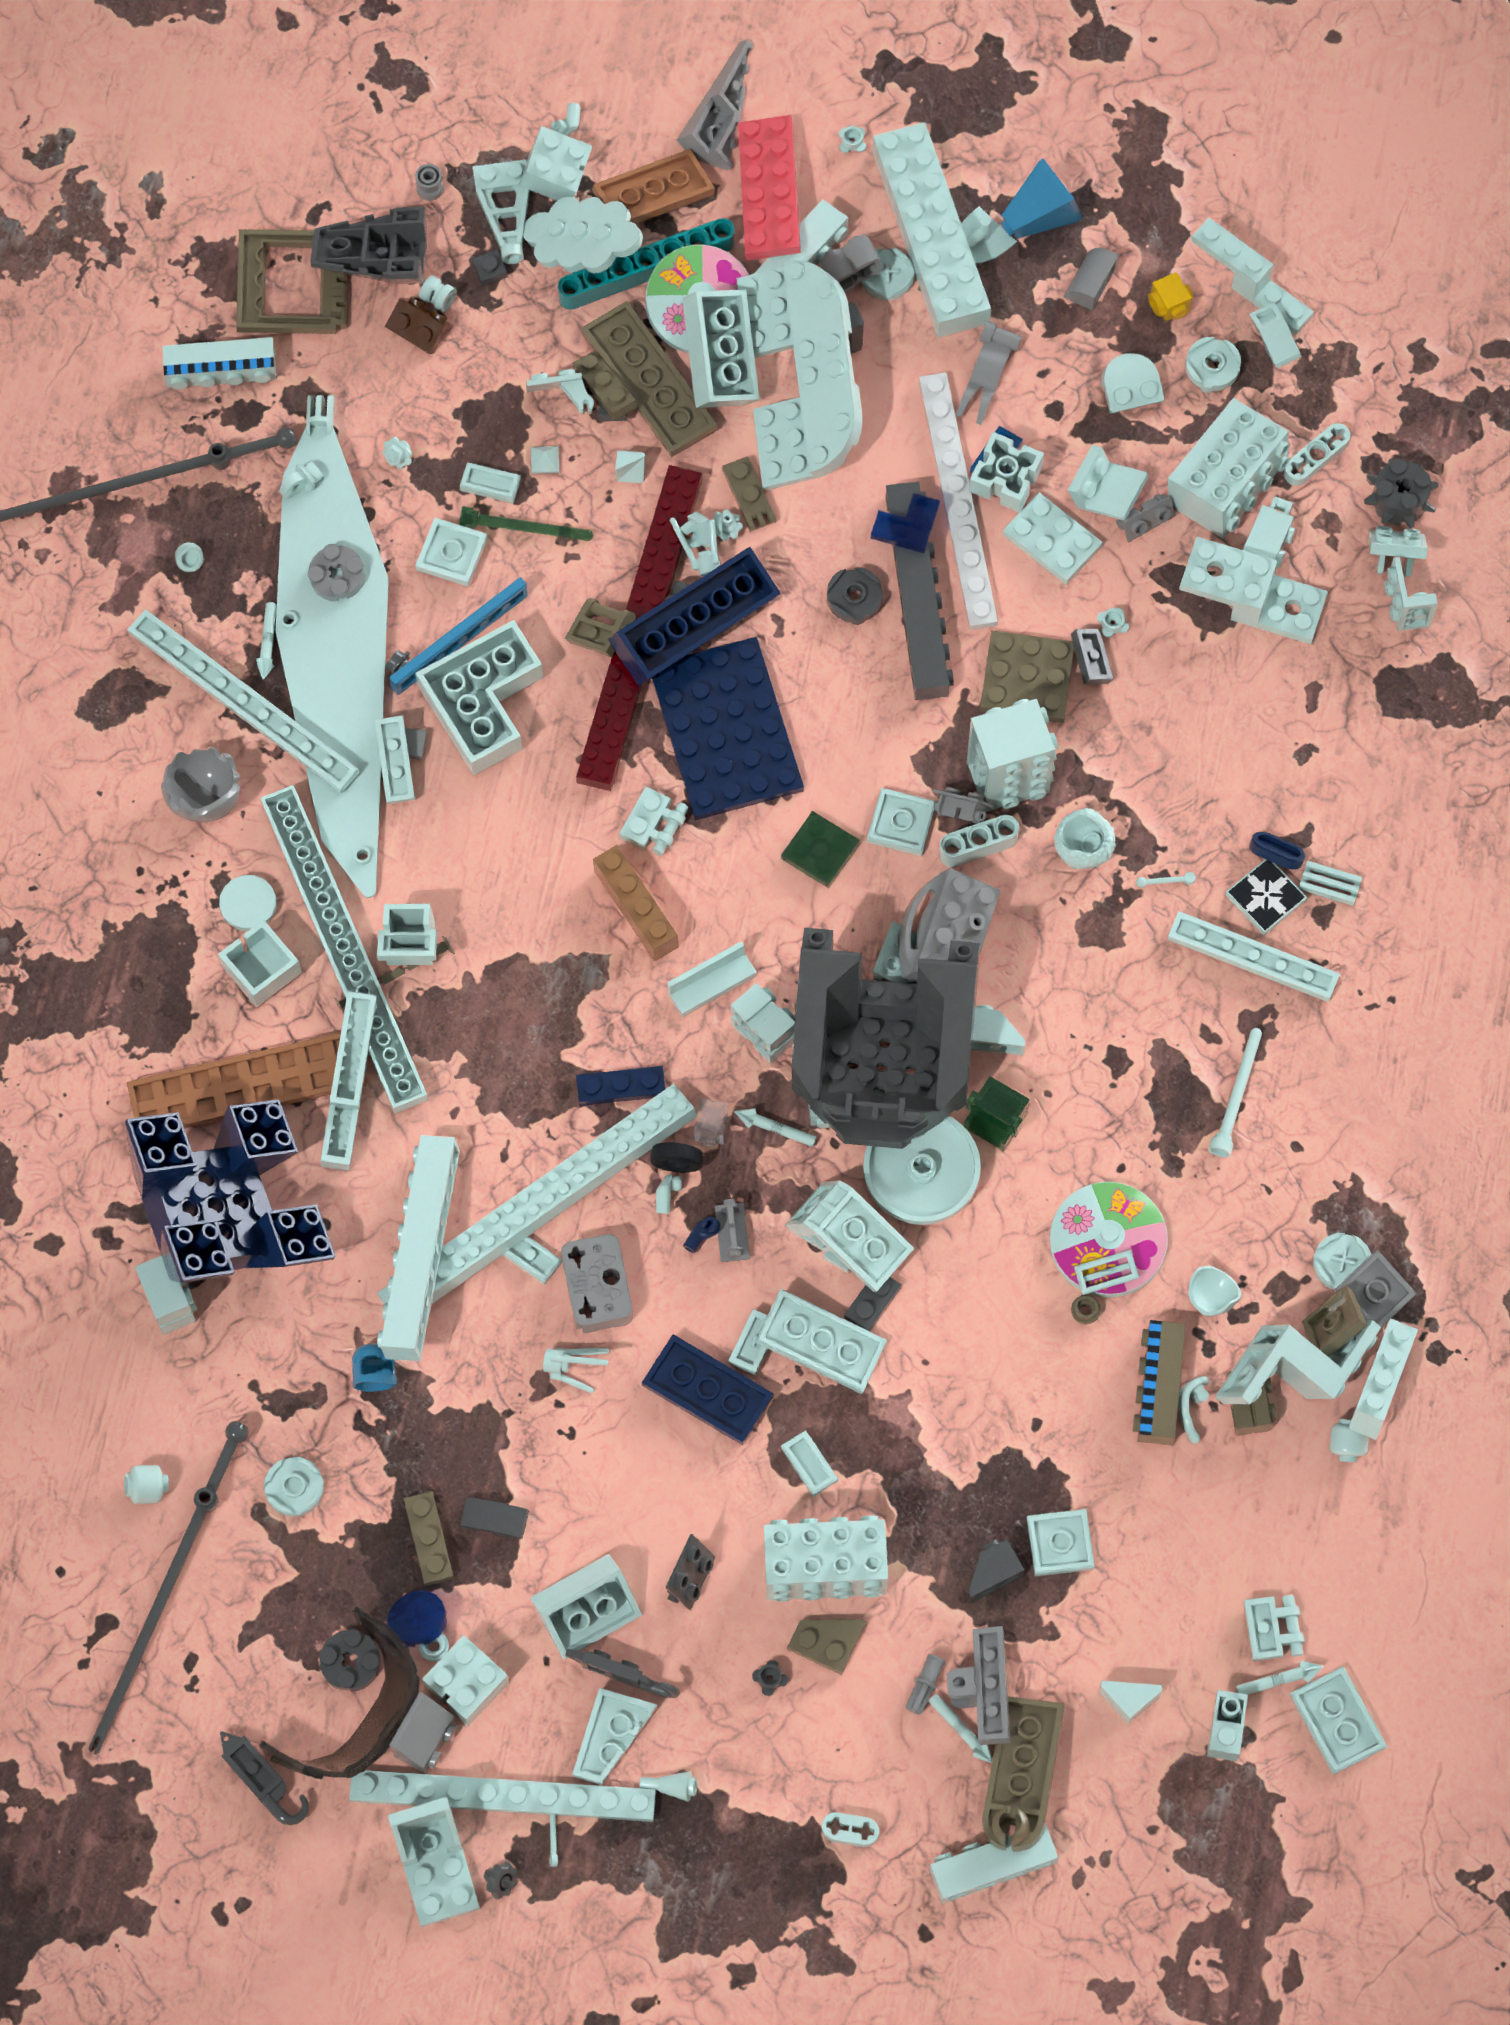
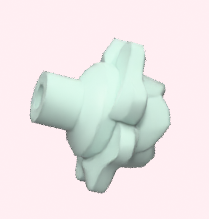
M393 437L390 441L383 443L385 448L383 455L390 466L402 469L405 465L411 464L410 457L413 453L407 442L404 440L399 442L397 437Z
M727 509L722 513H714L712 520L715 521L716 536L720 537L723 541H728L729 537L736 539L738 532L743 528V524L739 522L740 516L732 514Z

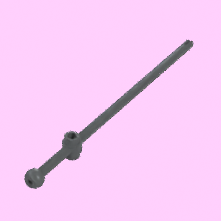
M283 427L278 430L277 435L230 448L222 443H214L210 446L208 454L0 510V522L207 465L223 470L229 466L231 459L276 446L290 449L296 444L295 435L292 428Z
M232 1421L227 1425L225 1430L227 1441L206 1487L200 1488L194 1495L196 1510L89 1745L88 1750L91 1753L97 1739H100L94 1755L98 1754L102 1748L207 1513L214 1511L218 1506L217 1489L238 1443L244 1442L248 1437V1427L240 1422ZM210 1497L208 1502L202 1503L204 1498Z

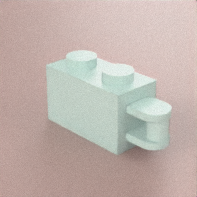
M1275 496L1270 507L1262 505L1243 550L1277 560L1276 567H1280L1285 556V552L1282 551L1285 543H1291L1296 530L1292 527L1294 517L1289 515L1293 503Z

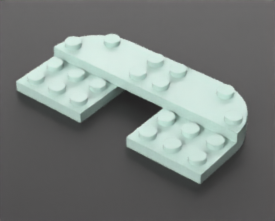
M800 260L785 261L781 267L737 278L738 290H746L754 358L794 348L800 397L753 409L762 487L765 490L816 479L838 469L847 460L845 457L852 446L857 445L863 422L859 386L854 382L848 335L852 333L846 295L836 279L817 265Z

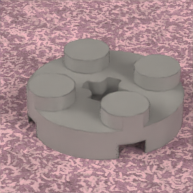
M328 544L311 560L308 577L314 591L323 599L328 601H338V599L345 597L348 599L356 595L364 584V565L360 556L351 548ZM341 568L343 576H336L334 579L331 578V571L333 569Z

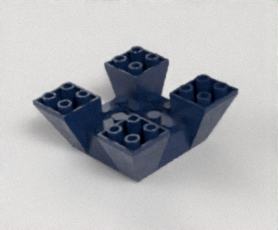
M280 1100L229 1106L226 1109L214 1149L192 1152L179 1112L131 1118L125 1121L132 1172L170 1280L183 1283L229 1276L235 1273L234 1270L243 1268L288 1267L334 1260L336 1258L317 1204L272 1211L260 1175L298 1152Z

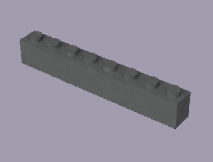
M919 481L886 485L885 498L915 700L948 697L949 686H954L952 669L947 670L946 661L950 660L948 643L943 644L942 635H946L945 619L939 618L938 609H942L941 593L935 592L934 584H938L939 580L937 567H932L931 558H935L933 541L928 542L927 533H931L929 516L924 517L923 508H927L926 491H920Z

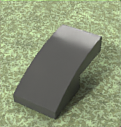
M467 1497L460 1526L468 1530L491 1532L495 1536L523 1539L529 1510L505 1503Z

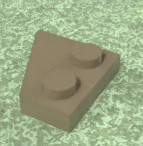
M863 1619L800 1620L787 1646V1650L842 1675L865 1628L866 1621Z

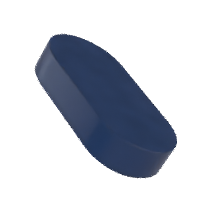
M1267 832L1254 833L1249 843V848L1255 855L1287 869L1295 870L1301 868L1306 857L1305 852L1299 846Z

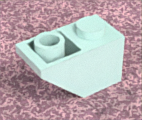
M1222 1690L1217 1691L1207 1757L1231 1761L1238 1760L1248 1695Z

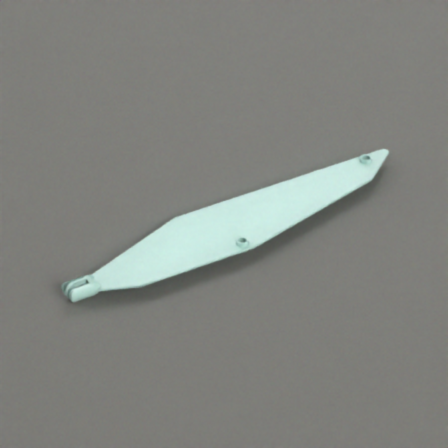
M308 395L306 427L283 475V480L295 472L296 465L301 464L303 466L310 461L321 471L323 479L315 483V488L311 491L303 489L288 499L282 496L275 631L295 721L359 769L360 773L342 794L307 767L306 772L322 842L363 896L371 898L376 894L381 785V762L375 720L382 719L384 711L389 578L334 430L335 396H327V416L325 417L324 396H316L314 416V399L312 395ZM328 544L349 547L362 560L365 581L362 588L353 597L348 599L345 597L338 599V601H328L320 597L312 587L308 577L310 562ZM341 568L331 571V578L333 579L336 576H343ZM288 620H294L293 623L286 624ZM361 855H368L365 860H359Z

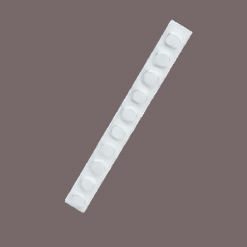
M947 373L920 376L919 385L969 629L976 630L995 627L998 625L972 494L969 492L970 484Z

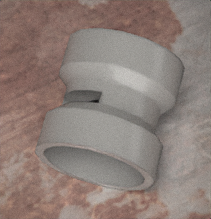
M424 164L415 173L417 193L420 198L426 201L438 199L444 190L441 170L434 164Z

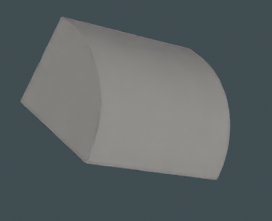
M1102 248L1089 250L1063 297L1093 311L1117 268L1119 254Z

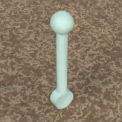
M1192 872L1178 877L1153 879L1139 877L1136 880V884L1139 888L1149 884L1185 882L1191 885L1195 882L1196 877Z
M550 1814V1867H557L556 1815Z

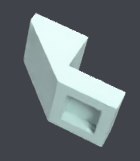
M1274 302L1249 314L1252 323L1262 337L1266 352L1276 368L1302 357L1283 315Z

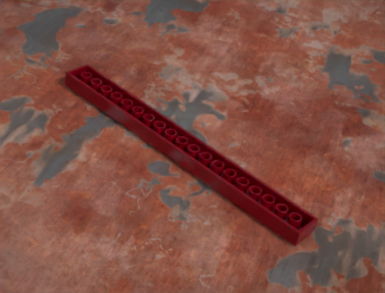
M672 465L668 466L626 610L635 613L636 619L664 602L666 596L670 593L683 549L670 519L672 517L675 518L680 528L688 522L687 516L694 511L703 481L701 472ZM616 652L611 657L576 775L578 784L607 791L612 790L642 685L638 687Z

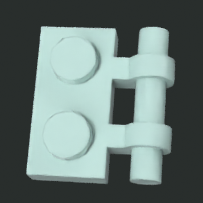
M645 787L621 829L619 837L644 850L651 840L656 843L652 851L662 856L665 849L670 848L674 841L673 835L678 826L681 827L686 819L684 815L688 810V806L679 802L675 810H669L671 798ZM663 819L668 823L663 832H659L656 829Z
M1294 1595L1283 1596L1284 1607L1276 1608L1274 1596L1244 1600L1243 1604L1252 1661L1283 1658L1282 1646L1285 1645L1290 1646L1292 1657L1304 1655L1302 1644L1305 1643L1304 1635L1300 1633L1298 1623L1300 1611L1299 1606L1295 1605ZM1278 1619H1286L1288 1634L1280 1635Z

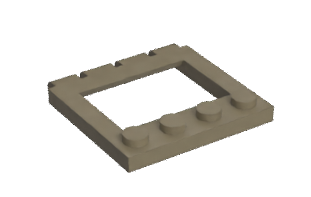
M239 229L237 332L336 334V329L347 328V308L345 306H347L348 285L344 282L348 281V274L321 269L320 316L265 315L266 247L312 248L314 231Z

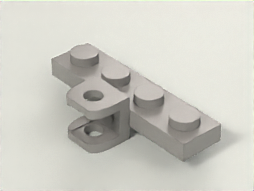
M1003 1626L973 1629L975 1670L974 1667H966L949 1671L947 1673V1692L951 1697L952 1706L956 1708L977 1707L978 1741L980 1745L1010 1743Z

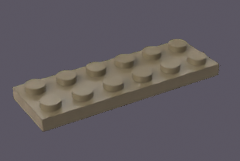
M628 301L581 327V333L593 350H596L635 398L638 407L636 409L671 457L718 430L717 423L707 409L695 407L693 390Z

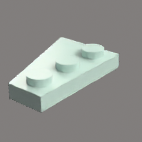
M599 1688L572 1776L602 1785L654 1713L657 1704Z

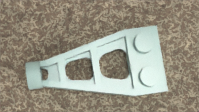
M527 160L473 166L476 196L499 245L502 261L506 264H517L524 259L522 249L523 230L526 222L530 190L519 186ZM516 192V201L513 207L497 208L491 197L492 193ZM516 217V230L502 232L498 219Z

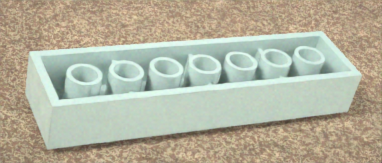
M923 122L873 136L872 152L907 253L913 263L914 272L937 338L984 326L987 320L990 321L991 307L926 123Z

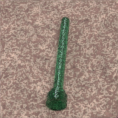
M462 506L459 525L470 529L471 527L477 528V525L584 541L593 539V532L587 529L479 514V511H475L474 507Z

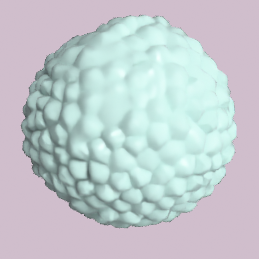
M1088 808L1075 810L1063 817L1055 831L1054 845L1061 859L1073 869L1099 867L1111 858L1112 852L1115 850L1114 828L1095 810Z

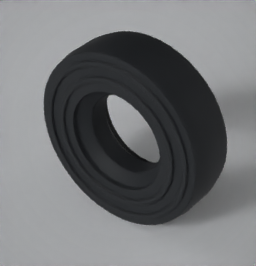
M658 1143L651 1149L650 1162L653 1166L666 1171L679 1173L696 1172L702 1167L703 1152L697 1147L683 1143Z

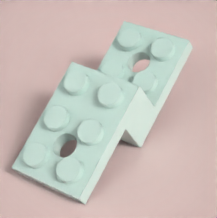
M1197 536L1179 590L1233 606L1230 619L1232 621L1308 644L1312 643L1328 594L1326 590L1274 575L1277 560ZM1211 566H1217L1223 573L1215 577L1211 576L1207 569ZM1290 604L1297 605L1300 608V613L1290 615L1286 612L1285 607Z

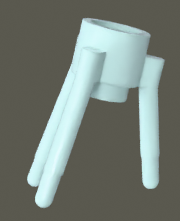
M672 517L670 519L674 531L691 562L692 570L699 569L700 576H704L720 566L714 520L709 521L710 550L699 552V558L696 559L675 518Z
M557 1347L555 1350L547 1348L544 1356L543 1371L551 1373L550 1379L560 1380L586 1392L593 1393L594 1388L565 1376L562 1372L569 1371L570 1363L608 1365V1361L605 1359L575 1357L571 1355L608 1354L609 1349H564Z

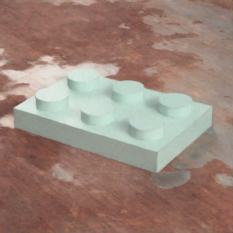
M1040 492L1004 528L1002 534L1065 585L1076 576L1103 546V542Z

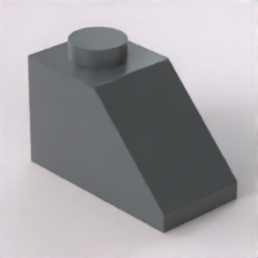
M995 1539L982 1547L984 1551L980 1552L967 1599L970 1604L1023 1577L1024 1568L1008 1539L1001 1542Z

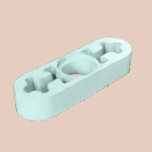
M1340 423L1332 424L1289 460L1284 471L1286 481L1295 486L1306 483L1347 448L1350 440L1349 429ZM1333 434L1335 436L1341 434L1342 440H1335L1329 448L1328 444L1331 442ZM1313 449H1320L1324 452L1325 457L1321 460H1314L1309 452ZM1305 460L1307 465L1303 467L1302 474H1292L1293 468L1298 470L1303 466Z

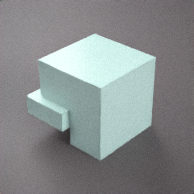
M384 904V930H378V961H386L387 965H433V961H436L437 932L430 904Z

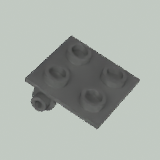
M691 1533L665 1587L669 1594L667 1599L674 1603L680 1601L688 1610H691L694 1602L699 1599L701 1587L706 1576L712 1571L715 1556Z

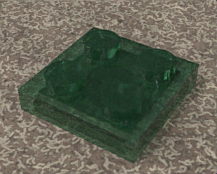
M812 811L781 854V859L829 888L860 845V840Z

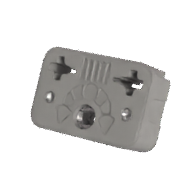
M606 1234L565 1243L561 1249V1255L576 1329L582 1328L583 1333H590L628 1325L633 1319V1310L618 1238L612 1234ZM574 1255H579L581 1259L580 1268L575 1263ZM608 1277H614L616 1280L614 1285H610L607 1282ZM586 1304L588 1305V1310H590L592 1314V1318L586 1319L584 1311L586 1310Z

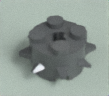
M1388 459V465H1385L1378 475H1367V478L1374 484L1373 493L1364 499V503L1375 506L1377 515L1382 518V524L1388 522L1394 525H1401V523L1405 522L1409 528H1413L1415 521L1422 516L1424 511L1435 512L1436 509L1428 502L1430 493L1438 488L1439 485L1438 482L1431 481L1430 475L1421 468L1420 463L1417 462L1415 464L1403 459Z

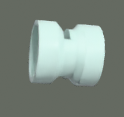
M431 275L423 283L419 292V299L426 303L431 302L436 309L445 312L454 301L457 290L449 284H441L440 279Z

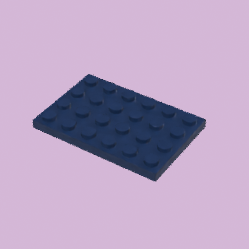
M757 637L687 655L652 678L695 821L804 791V785Z

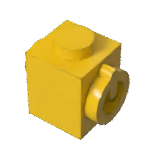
M1177 272L1152 282L1148 300L1157 316H1163L1166 322L1173 318L1180 319L1190 311L1193 293L1188 284L1184 285Z

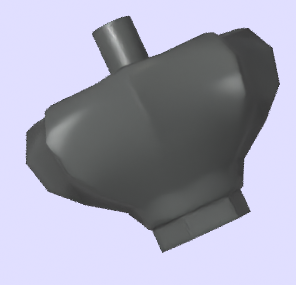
M507 1861L494 1865L493 1868H488L483 1876L487 1881L486 1890L495 1899L509 1896L511 1890L517 1884L516 1876L518 1871Z

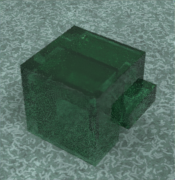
M989 1076L980 1092L977 1093L973 1090L967 1098L966 1109L971 1112L965 1120L964 1127L976 1136L1005 1151L1013 1136L1016 1138L1022 1129L1023 1121L1028 1114L1030 1099Z

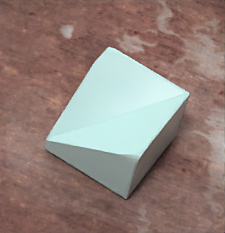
M617 451L616 482H644V452Z

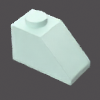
M988 1005L977 1006L975 1008L972 1050L1024 1056L1026 1041L1002 1012L994 1010L993 1007Z

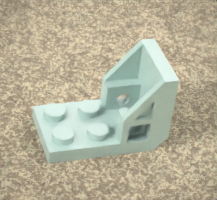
M841 1180L822 1182L785 1224L792 1233L823 1252H833L873 1292H877L914 1249L867 1201Z
M447 1797L389 1814L388 1819L406 1873L421 1928L480 1910Z

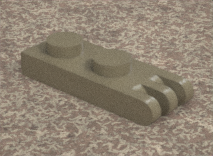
M748 456L723 465L722 471L749 531L756 530L753 522L754 519L757 520L760 528L765 527L766 523L763 518L765 515L770 524L775 523V515Z

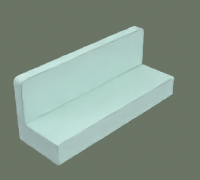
M739 942L667 983L668 995L680 1015L684 1017L756 977L757 972L745 954L744 944Z

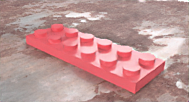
M786 115L738 122L746 259L748 261L801 253L792 116Z

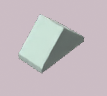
M1101 1680L1099 1693L1121 1718L1129 1724L1160 1698L1162 1685Z

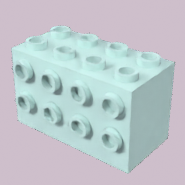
M1233 398L1168 477V496L1170 495L1172 498L1174 509L1223 539L1229 531L1233 532L1238 527L1241 520L1240 517L1244 512L1252 510L1261 491L1266 492L1269 489L1274 475L1278 471L1282 472L1289 462L1288 449L1290 446L1288 443L1289 431Z
M1022 699L1010 707L1003 709L995 707L986 711L983 715L971 718L967 764L978 794L985 796L984 802L994 805V809L1001 807L1009 809L1017 806L1024 800L1036 801L1042 799L1050 792L1051 782H1054L1052 772L1055 771L1054 761L1057 760L1055 750L1058 749V743L1055 734L1048 731L1046 724H1049L1046 709L1044 707L1040 708L1037 699L1030 701ZM986 807V808H985V812L991 811V810H994V809H993V808Z
M863 1516L860 1518V1521H848L846 1517H834L830 1519V1522H818V1519L806 1518L800 1520V1523L788 1524L787 1520H772L770 1525H764L767 1600L785 1602L791 1599H847L856 1596L875 1598L887 1595L888 1567L885 1519L878 1520L877 1516Z

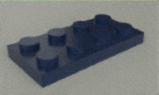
M672 1334L642 1381V1386L742 1446L774 1397V1393Z

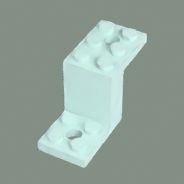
M1365 1320L1367 1326L1357 1336H1354L1340 1347L1335 1354L1328 1357L1291 1325H1262L1215 1398L1223 1404H1251L1261 1395V1387L1265 1381L1276 1373L1306 1399H1335L1344 1391L1346 1387L1345 1382L1350 1374L1354 1373L1361 1365L1360 1359L1365 1351L1375 1344L1377 1340L1376 1335L1381 1327L1373 1320Z

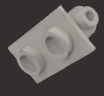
M1157 494L1141 504L1142 511L1135 507L1129 512L1126 520H1116L1119 529L1125 530L1127 542L1175 517L1170 495L1166 497L1165 494L1161 496Z
M946 787L945 792L933 790L934 793L940 795L939 801H936L934 805V810L940 816L958 818L978 824L986 818V807L994 809V805L984 802L985 796L969 792L968 796H962V791Z
M726 1199L723 1201L724 1205L715 1206L716 1219L720 1222V1230L718 1232L721 1262L749 1260L750 1254L744 1203L735 1204V1199Z

